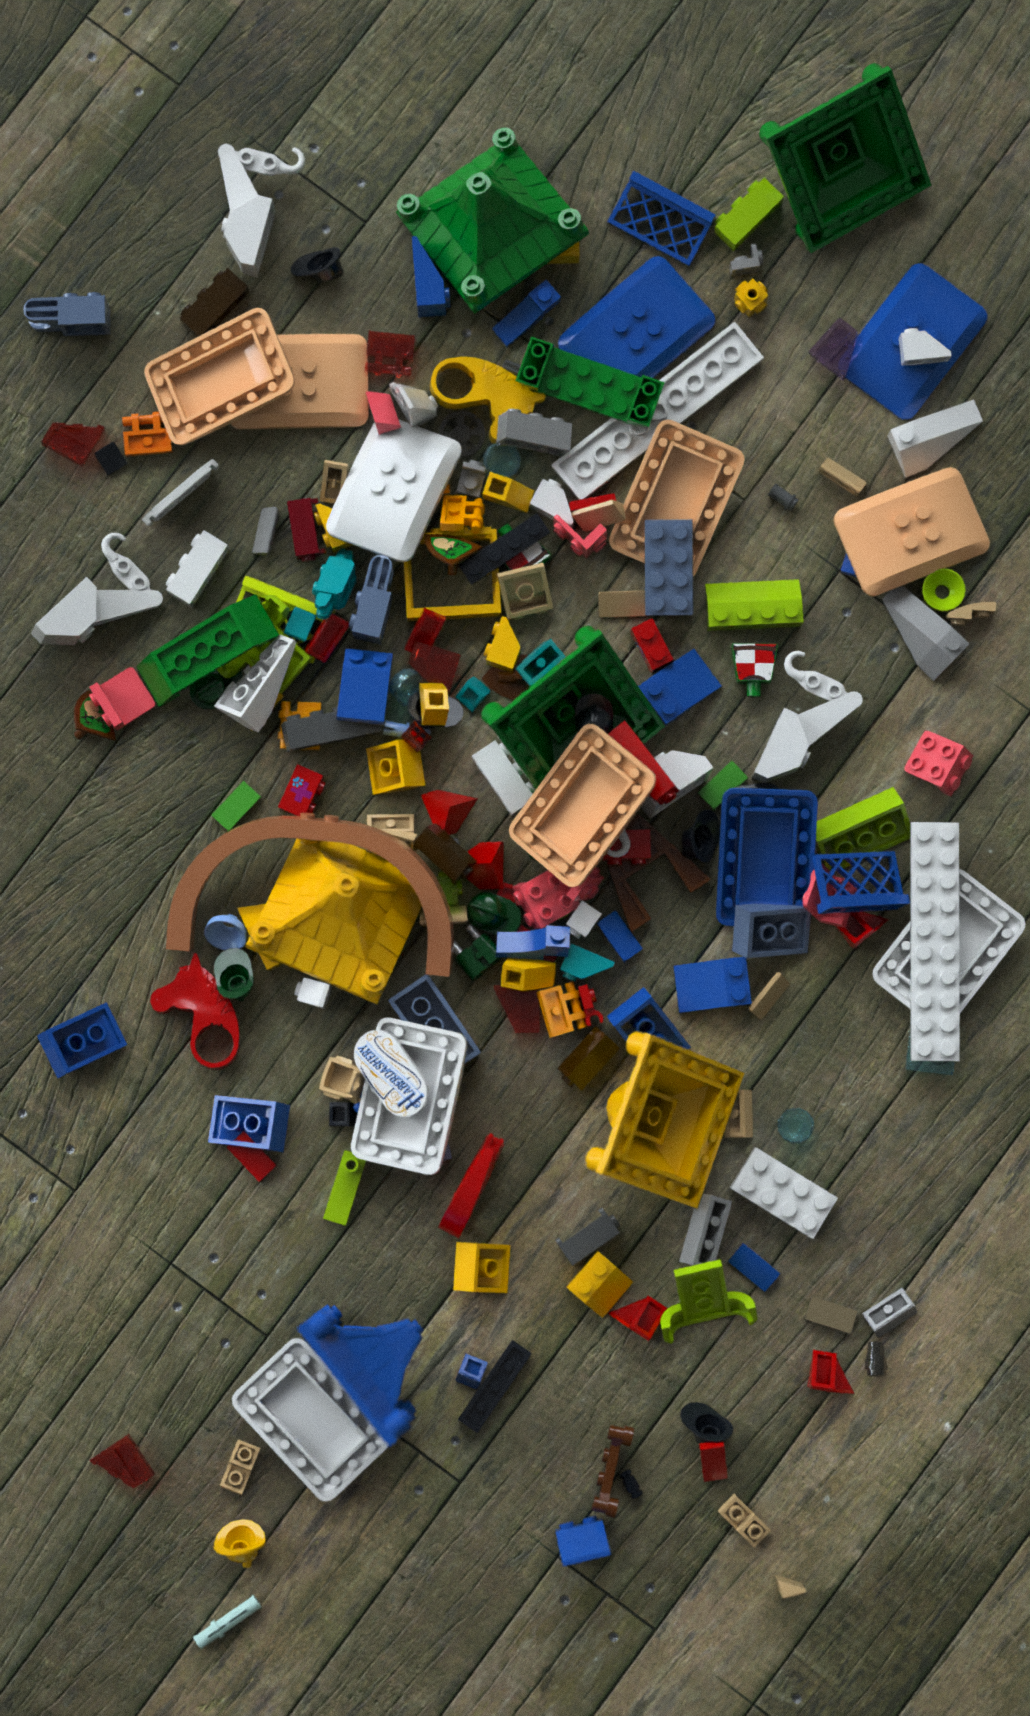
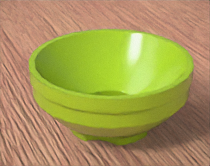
M938 569L926 577L922 587L923 598L927 605L934 610L941 612L953 610L964 599V581L957 572L951 569ZM938 586L947 587L949 591L947 598L940 599L936 596L935 590Z

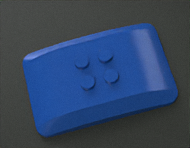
M656 256L644 263L570 326L559 337L558 346L563 351L639 377L645 375L655 378L713 328L715 315L669 262L663 257Z
M917 263L907 271L841 357L838 363L839 373L902 420L911 419L987 321V312L982 306L927 265ZM910 328L926 331L951 351V358L947 362L902 366L899 347L901 333Z
M730 788L725 791L721 805L716 917L722 925L734 926L736 905L758 903L803 906V895L808 890L811 873L814 870L812 856L815 855L818 801L813 792L807 790Z

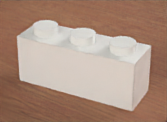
M203 530L201 535L197 534L191 543L193 548L189 554L185 553L178 563L180 566L176 574L172 573L166 582V586H168L166 588L167 592L191 608L229 551V546Z
M496 740L472 755V759L510 815L514 816L521 811L535 792V789L529 781L524 783L520 777L523 774L516 762L511 764L507 758L510 753L502 743L498 745Z

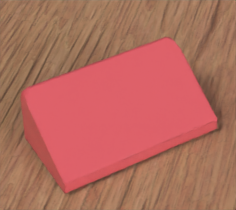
M366 392L378 434L401 428L391 395Z

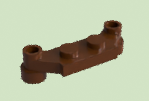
M614 1425L609 1427L607 1439L611 1440L609 1448H604L602 1462L606 1463L604 1472L599 1471L596 1485L601 1486L599 1497H594L592 1511L604 1513L607 1517L615 1518L619 1499L610 1497L620 1446H631L634 1427L624 1426L623 1428Z

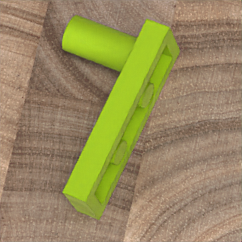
M344 1150L323 1219L346 1226L367 1160L359 1159L352 1152Z

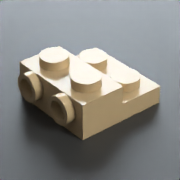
M543 563L497 573L507 619L518 620L525 617V615L533 613L543 614L553 609Z

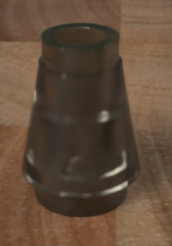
M881 1341L868 1342L864 1370L867 1371V1376L869 1377L886 1376L888 1366L883 1342Z

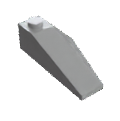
M904 586L891 590L882 599L891 618L897 625L905 644L908 646L916 665L933 681L969 645L952 626Z

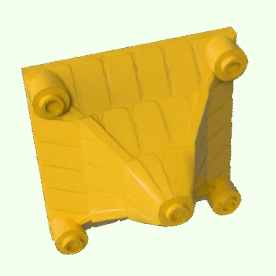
M297 838L257 923L251 929L246 948L374 1004H378L422 905L406 877L388 860L351 844Z
M634 1032L627 1039L626 1048L630 1055L638 1057L637 1064L633 1069L629 1082L627 1081L611 1093L607 1101L608 1120L611 1127H613L606 1149L600 1147L592 1148L586 1156V1166L591 1171L698 1208L744 1072L653 1035Z

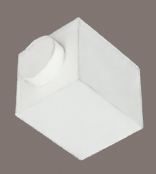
M582 900L566 923V926L570 927V934L577 939L581 936L586 938L602 914Z

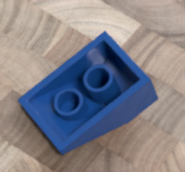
M412 236L418 317L446 315V308H450L449 287L444 288V280L417 236Z
M346 648L336 720L384 725L392 674L393 653Z
M692 649L638 687L665 727H667L722 686L696 650Z
M745 957L674 966L679 1013L752 1004Z
M644 987L606 1016L626 1042L632 1033L641 1032L653 1035L687 1050L691 1048Z
M107 1002L37 1035L57 1079L127 1045Z
M215 1095L208 1143L284 1152L290 1105L275 1101ZM244 1131L255 1143L234 1140Z
M597 1516L583 1518V1523L574 1525L573 1521L559 1524L560 1528L555 1529L563 1566L611 1555L602 1518L597 1519Z

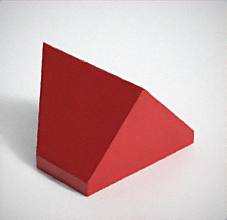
M435 790L421 795L432 823L440 826L449 836L457 833L478 798L442 790Z
M480 842L467 852L477 862L473 865L474 871L467 880L481 890L503 889L504 842Z
M851 912L845 928L835 927L849 945L855 948L889 919L866 912Z
M647 1295L644 1299L611 1311L608 1314L649 1341L659 1325L663 1313L668 1308Z
M813 1350L807 1387L827 1392L854 1394L837 1360V1353Z

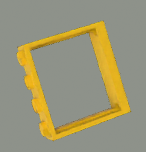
M484 526L477 534L468 530V527H464V532L440 531V528L431 529L430 533H424L420 544H425V534L452 535L469 541L490 540L491 544L497 540L496 529ZM411 560L404 562L407 622L418 621L424 609L414 608ZM499 568L492 572L493 604L427 607V609L445 616L446 619L501 616L500 585L497 576Z

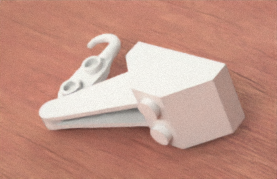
M223 144L218 150L230 208L229 217L224 218L221 231L224 232L223 238H225L229 250L245 275L258 277L276 212L273 199L257 194L245 170L267 176L278 174L294 175L299 173L305 165V157L297 148L292 149L299 158L298 163L294 166L285 164L273 154L250 148L235 151L231 145Z
M110 533L106 535L102 540L101 547L102 552L109 561L112 572L129 590H97V587L86 577L35 624L31 635L40 644L75 645L78 641L83 643L92 635V632L95 630L94 626L156 609L163 601L162 594L159 591L150 589V582L147 576L129 558L115 553L110 548L111 540L115 538L122 541L126 540L122 534Z
M793 651L785 658V671L790 677L796 679L807 692L829 702L800 714L786 708L783 709L752 778L762 783L794 773L799 767L803 768L811 752L807 751L808 747L862 704L861 694L855 691L847 693L840 682L816 671H799L793 668L792 660L797 656H805V653L801 651Z
M671 750L667 754L662 752L655 757L656 761L680 791L676 794L677 796L673 801L663 805H659L650 797H647L642 804V809L649 819L707 780L713 766L705 756ZM625 829L618 837L622 843L621 849L618 851L609 849L608 855L621 857L629 851L630 839Z

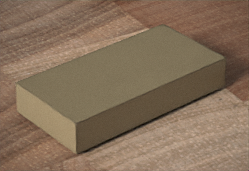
M811 1296L804 1319L851 1334L858 1311Z

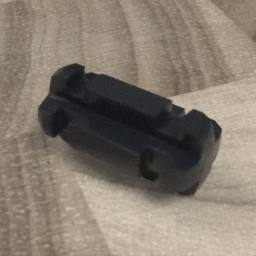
M627 1469L620 1473L619 1476L623 1478L622 1482L628 1493L632 1494L631 1498L636 1499L643 1494V1491L639 1489L640 1486L634 1475H631L632 1471Z

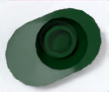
M217 670L190 686L192 701L202 709L216 708L214 705L227 686L232 682L237 683L243 677L242 672L239 671L230 678H225Z
M479 893L468 904L467 914L471 924L494 935H497V932H515L521 923L522 917L518 906L511 900L494 893Z
M229 948L221 952L214 963L217 989L224 998L243 1002L244 998L251 993L254 984L250 958L247 953L238 948Z

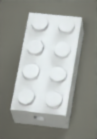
M756 1147L753 1148L729 1187L811 1239L815 1237L838 1199Z

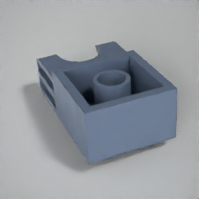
M91 292L87 293V296L66 293L63 297L31 298L24 305L25 317L29 320L31 327L38 332L62 331L64 336L111 334L110 306L105 295H101V293Z
M377 555L371 559L362 592L358 591L356 595L355 605L357 613L351 615L349 623L350 631H352L355 639L379 645L382 644L393 601L390 589L394 571L392 562L387 556Z

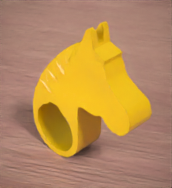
M455 357L443 360L435 367L430 381L431 395L444 408L461 409L487 405L489 407L490 419L493 422L489 430V439L491 443L498 446L503 445L496 443L498 416L508 409H519L524 414L533 413L534 405L544 402L546 395L532 392L530 388L516 382L517 376L506 369L475 357ZM456 368L465 372L469 378H472V389L469 394L460 399H450L442 395L436 385V378L442 371Z

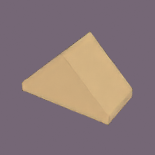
M329 460L324 461L320 501L335 504L350 471L348 464Z

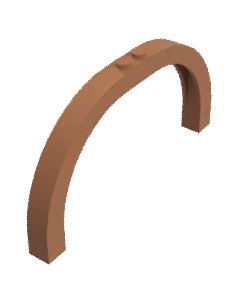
M301 813V816L265 817L239 825L224 833L209 844L187 868L177 886L169 910L166 949L190 951L194 948L196 913L204 886L217 866L234 851L251 843L272 838H298L352 844L368 849L385 858L406 877L419 897L427 922L428 949L426 975L449 977L452 973L454 952L452 916L444 891L434 873L415 851L391 834L362 823L339 820V816L324 815V818H315L313 813Z

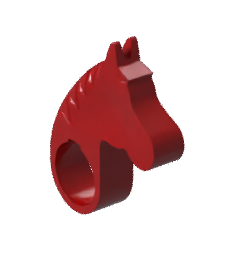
M194 953L190 965L179 967L180 971L173 982L152 993L150 1003L158 1014H167L173 1009L182 1012H194L190 1041L192 1054L201 1066L210 1070H220L231 1065L238 1055L240 1046L239 1023L230 999L224 998L219 993L215 977L205 968L201 967L197 953ZM212 1026H222L233 1038V1050L228 1058L221 1062H207L198 1055V1038L205 1030L212 1028Z
M492 1133L485 1137L454 1193L438 1226L439 1229L458 1239L460 1238L504 1148V1139H498Z

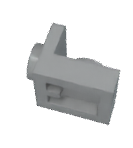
M752 244L750 247L751 258L740 256L730 262L731 277L759 272L760 264H763L761 250L757 251L756 244Z
M470 460L469 463L463 462L456 493L473 498L480 497L486 475V468L482 467L483 464L474 460Z

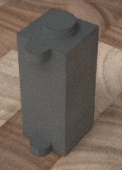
M601 1207L598 1209L601 1216L563 1243L559 1237L555 1239L572 1266L620 1233L617 1228L621 1225L613 1214L608 1216Z

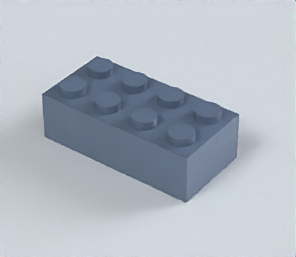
M646 519L645 615H693V519Z
M425 974L388 1000L403 1021L462 1034L467 1040L464 1065L481 1054V1051L429 975Z

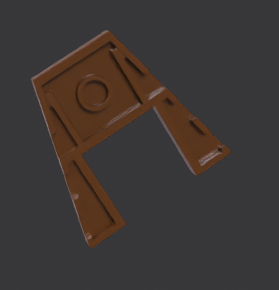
M639 814L632 818L625 830L650 829L651 859L646 860V864L632 865L631 861H622V865H608V861H606L631 932L651 920V917L626 879L665 854L690 893L711 880L692 861L683 857L682 853L672 843L667 841Z

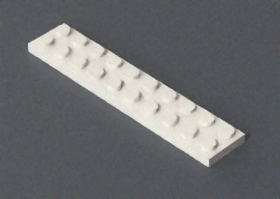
M733 322L659 380L665 382L649 427L627 424L611 418L552 464V468L578 500L586 499L647 451L660 422L669 419L682 424L760 363L764 357L737 323Z
M910 823L911 1061H960L959 823Z

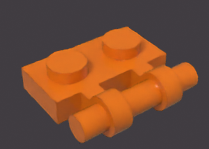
M152 412V415L139 416V413L131 414L129 417H122L123 426H132V431L123 432L126 457L173 453L172 441L166 428H161L163 420L159 412ZM153 424V429L140 430V425Z

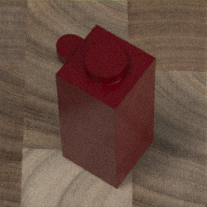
M318 498L287 501L295 555L297 560H302V563L316 561V557L327 554L326 549H319L312 505L318 504Z

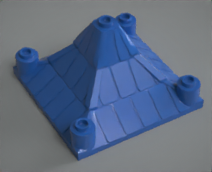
M327 1304L297 1329L387 1446L390 1447L413 1428L410 1423L416 1419L414 1413L417 1411L409 1400L404 1402L402 1399L398 1401V1398L401 1394L405 1369L423 1339L420 1333L424 1330L415 1319L411 1322L408 1318L377 1327L348 1325L341 1327L339 1325L342 1323L340 1320L343 1317L342 1313L335 1305L330 1307Z

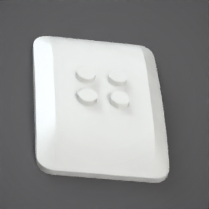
M399 420L401 428L378 434L374 422L327 520L326 528L329 535L376 554L387 556L398 562H407L414 556L462 453L461 445L451 438L418 426L412 427L410 423Z
M959 869V1014L1022 934L1026 924L1021 914L961 869ZM910 921L876 964L872 972L874 981L909 1009Z
M384 1018L378 1022L376 1030L391 1033L400 1042L428 1083V1101L425 1108L414 1116H396L387 1110L365 1079L351 1142V1151L359 1159L433 1175L440 1170L445 1155L462 1079L467 1040L462 1034L394 1018Z
M300 1338L292 1339L234 1393L232 1398V1404L239 1414L316 1497L322 1501L334 1499L388 1448L387 1444L307 1342Z

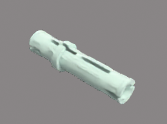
M252 1595L219 1620L210 1622L211 1625L202 1632L193 1636L196 1644L202 1650L218 1637L220 1639L224 1637L225 1632L258 1609H261L262 1606L257 1598Z

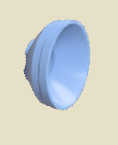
M231 914L218 915L211 918L204 930L207 941L221 950L229 948L241 949L245 945L248 935L244 924ZM223 922L232 924L235 927H227Z

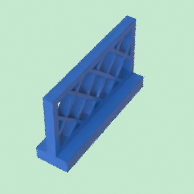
M633 171L607 222L690 266L707 232L714 223L716 215ZM634 188L640 191L643 201L629 205L627 195L630 189ZM644 194L651 198L645 200ZM626 200L627 206L621 207L623 202ZM654 200L660 202L663 212L650 215L646 203ZM644 204L647 217L634 220L631 208ZM664 205L671 209L666 211ZM628 209L631 222L621 224L614 220L619 211ZM675 211L681 213L684 223L670 227L667 214ZM664 215L668 228L654 231L651 219ZM685 216L692 220L686 222ZM649 220L652 233L639 234L635 224ZM697 222L705 226L700 235L690 237L687 225ZM633 225L634 230H632V229H630V228H628V227H626V226ZM685 226L688 239L675 242L671 230ZM669 231L672 244L666 246L658 244L656 234ZM653 236L654 241L650 240L647 237ZM698 239L693 247L692 241ZM690 242L692 251L688 259L678 255L677 245ZM674 247L675 252L667 248Z
M895 851L817 854L812 856L821 903L817 904L818 914L898 910L910 904L909 894H903ZM882 858H888L890 866L888 871L879 864ZM862 859H866L872 865L868 872L860 865ZM842 860H846L852 866L849 873L840 866ZM821 861H826L832 866L829 874L822 869ZM875 869L884 876L881 882H878L872 876ZM855 870L864 876L861 884L852 877ZM835 871L845 878L841 885L832 878ZM887 880L893 884L894 893H891L884 887ZM867 881L877 888L873 894L864 888ZM828 882L837 890L833 896H828L826 885ZM848 882L857 889L853 895L844 888Z

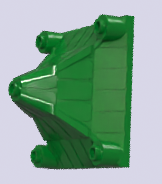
M876 63L870 64L862 73V83L853 86L846 92L803 114L791 123L780 126L775 121H769L760 129L759 137L770 149L797 220L796 234L805 243L810 253L817 251L932 186L893 71L888 66L883 68Z
M509 128L498 129L493 134L492 141L494 145L457 170L453 175L444 179L437 186L431 188L421 197L405 194L397 202L398 211H396L399 219L413 236H417L428 256L474 314L590 234L582 221L580 213L568 206L520 147L514 132Z
M592 626L580 628L575 635V643L579 647L563 659L560 664L547 672L545 676L530 686L527 691H524L514 699L511 704L504 708L498 702H491L483 708L481 716L483 721L494 731L535 789L538 788L578 734L575 727V708L578 700L586 694L596 693L609 699L613 707V729L623 721H626L643 744L665 727L603 633L599 629L595 630Z

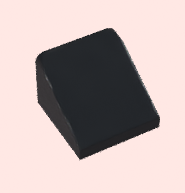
M114 441L94 453L108 476L128 464Z
M329 1102V1126H355L358 1113L353 1109L354 1103Z

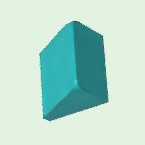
M294 607L284 634L306 642L314 626L316 615Z
M473 676L465 683L455 698L470 711L474 712L491 690Z

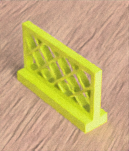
M245 576L242 589L236 601L243 600L247 591L257 595L259 599L260 597L265 598L267 595H276L290 608V611H293L294 607H298L316 615L317 610L314 602L250 576ZM310 632L309 637L307 638V640H309V639L311 640V638L313 637V635L311 634V632ZM301 640L298 641V642L296 641V643H297V644H300V643H303V641H301ZM311 656L313 659L310 663L314 664L316 658Z

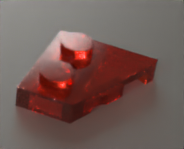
M53 422L42 439L41 444L83 467L104 433L105 427L102 425L88 427L83 426V424L66 425L65 423Z
M415 640L408 663L429 683H443L449 695L461 654Z
M494 985V990L515 1033H539L540 1003L536 992L540 991V989L521 991L502 987L501 985Z
M130 1434L90 1459L92 1464H97L108 1471V1474L122 1479L126 1485L133 1489L155 1475Z

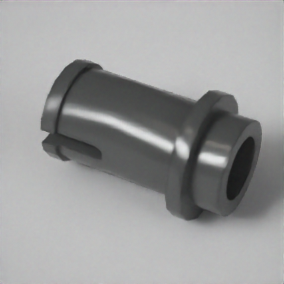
M777 483L767 495L783 505L784 510L792 511L799 501L795 494L791 495L778 486Z

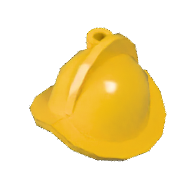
M243 1519L232 1521L225 1525L217 1534L214 1550L219 1554L225 1555L233 1562L242 1563L244 1568H250L252 1561L256 1559L258 1550L266 1544L265 1533L260 1525L253 1521Z

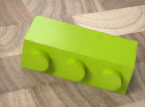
M765 177L760 182L754 181L747 189L749 193L744 198L738 197L731 205L732 210L727 215L722 213L714 222L716 224L714 233L733 251L783 203L784 196Z

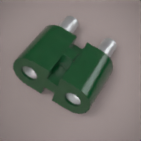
M470 924L466 930L475 941L472 942L470 947H466L463 950L454 940V953L457 955L454 960L468 977L475 981L503 957H496V944L486 933L481 935Z

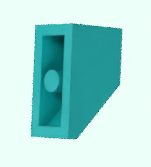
M548 639L526 656L516 667V670L527 684L532 686L566 656L552 639Z
M571 943L568 957H565L560 971L564 973L562 977L576 982V979L583 980L613 968L615 962Z

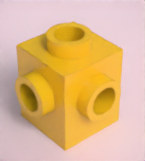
M751 279L747 283L745 280L735 289L737 293H735L734 304L741 313H745L748 317L754 313L759 314L767 306L768 290L760 281L757 283L754 279ZM751 292L755 297L751 298L748 294Z

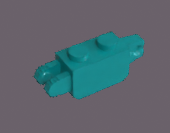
M340 549L336 556H329L326 564L322 565L320 578L314 582L312 594L315 595L316 599L314 603L317 608V618L327 620L332 614L333 609L340 610L346 606L357 581L355 564L353 562L354 551Z

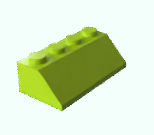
M799 579L705 584L707 631L801 627L803 624V604Z
M894 787L818 820L815 843L817 853L881 852L910 839V821L904 802ZM842 860L840 866L844 869L850 866V864L846 860ZM822 861L823 865L831 871L832 866L826 861Z

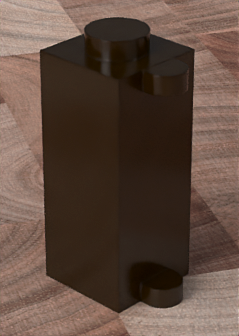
M436 823L427 826L413 843V848L416 851L419 849L451 879L453 885H456L460 879L466 880L474 871L472 867L477 861Z
M595 1026L557 1068L563 1074L561 1079L571 1088L575 1085L582 1091L620 1048Z

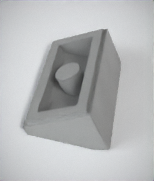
M277 507L263 508L261 510L252 553L255 555L270 556L279 517Z
M901 1288L862 1314L877 1338L915 1315L917 1309L903 1288Z

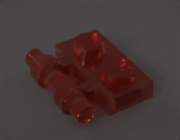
M369 331L366 355L375 357V363L366 362L365 371L374 372V375L386 373L395 374V377H402V375L411 376L412 367L403 366L404 360H413L415 335ZM383 358L396 359V365L382 364Z

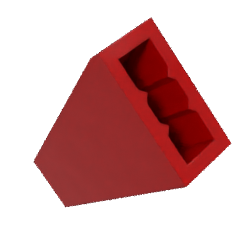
M623 721L608 733L609 736L655 774L656 784L648 797L659 805L668 804L673 801L680 790L627 722Z

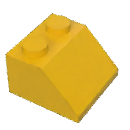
M414 739L395 740L366 748L373 795L411 790L425 786L420 746Z
M456 1242L453 1290L507 1293L510 1245Z
M597 1250L566 1287L603 1318L631 1286L633 1281Z

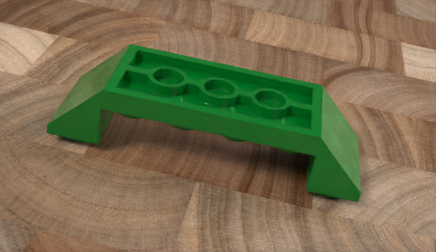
M532 336L515 380L546 396L627 424L643 427L650 426L665 382L645 375L639 377L555 348L552 343Z
M253 595L229 605L151 652L136 667L158 706L162 707L180 696L179 692L252 648L262 647L280 635L258 596Z

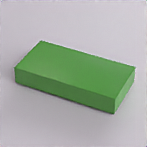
M731 761L697 794L715 810L722 803L725 791L740 786L748 777Z
M243 781L211 816L226 830L230 831L260 800L261 796Z

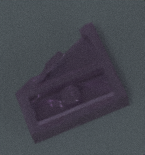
M839 317L809 350V355L844 381L858 336L857 330Z

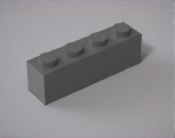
M338 707L332 708L333 712L325 714L323 710L313 711L309 713L310 717L301 718L300 714L286 717L287 721L281 724L287 752L379 734L382 732V728L379 724L336 720Z

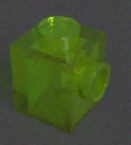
M438 872L436 878L444 891L449 906L458 905V895H463L462 881L453 885L451 879L444 872Z

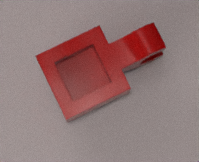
M587 984L579 986L578 990L585 1011L587 1026H591L590 1017L593 1015L598 1016L599 1022L603 1023V1015L596 1011L593 1003L597 1002L593 988L588 989Z

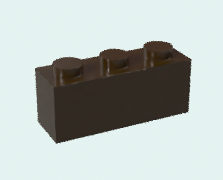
M229 268L224 272H218L212 280L214 283L208 289L206 287L198 293L197 300L192 305L188 304L180 313L182 325L195 337H199L216 328L250 293L249 287Z

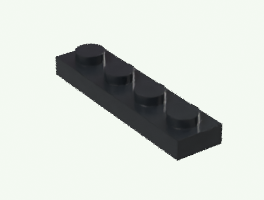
M536 513L459 564V568L472 586L550 535V531L538 513Z
M512 1339L458 1420L478 1433L532 1353Z

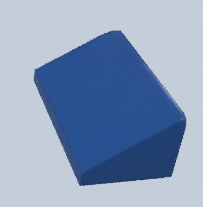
M616 910L596 923L623 963L643 949Z
M744 1243L739 1246L728 1260L731 1265L764 1292L780 1275L776 1269Z

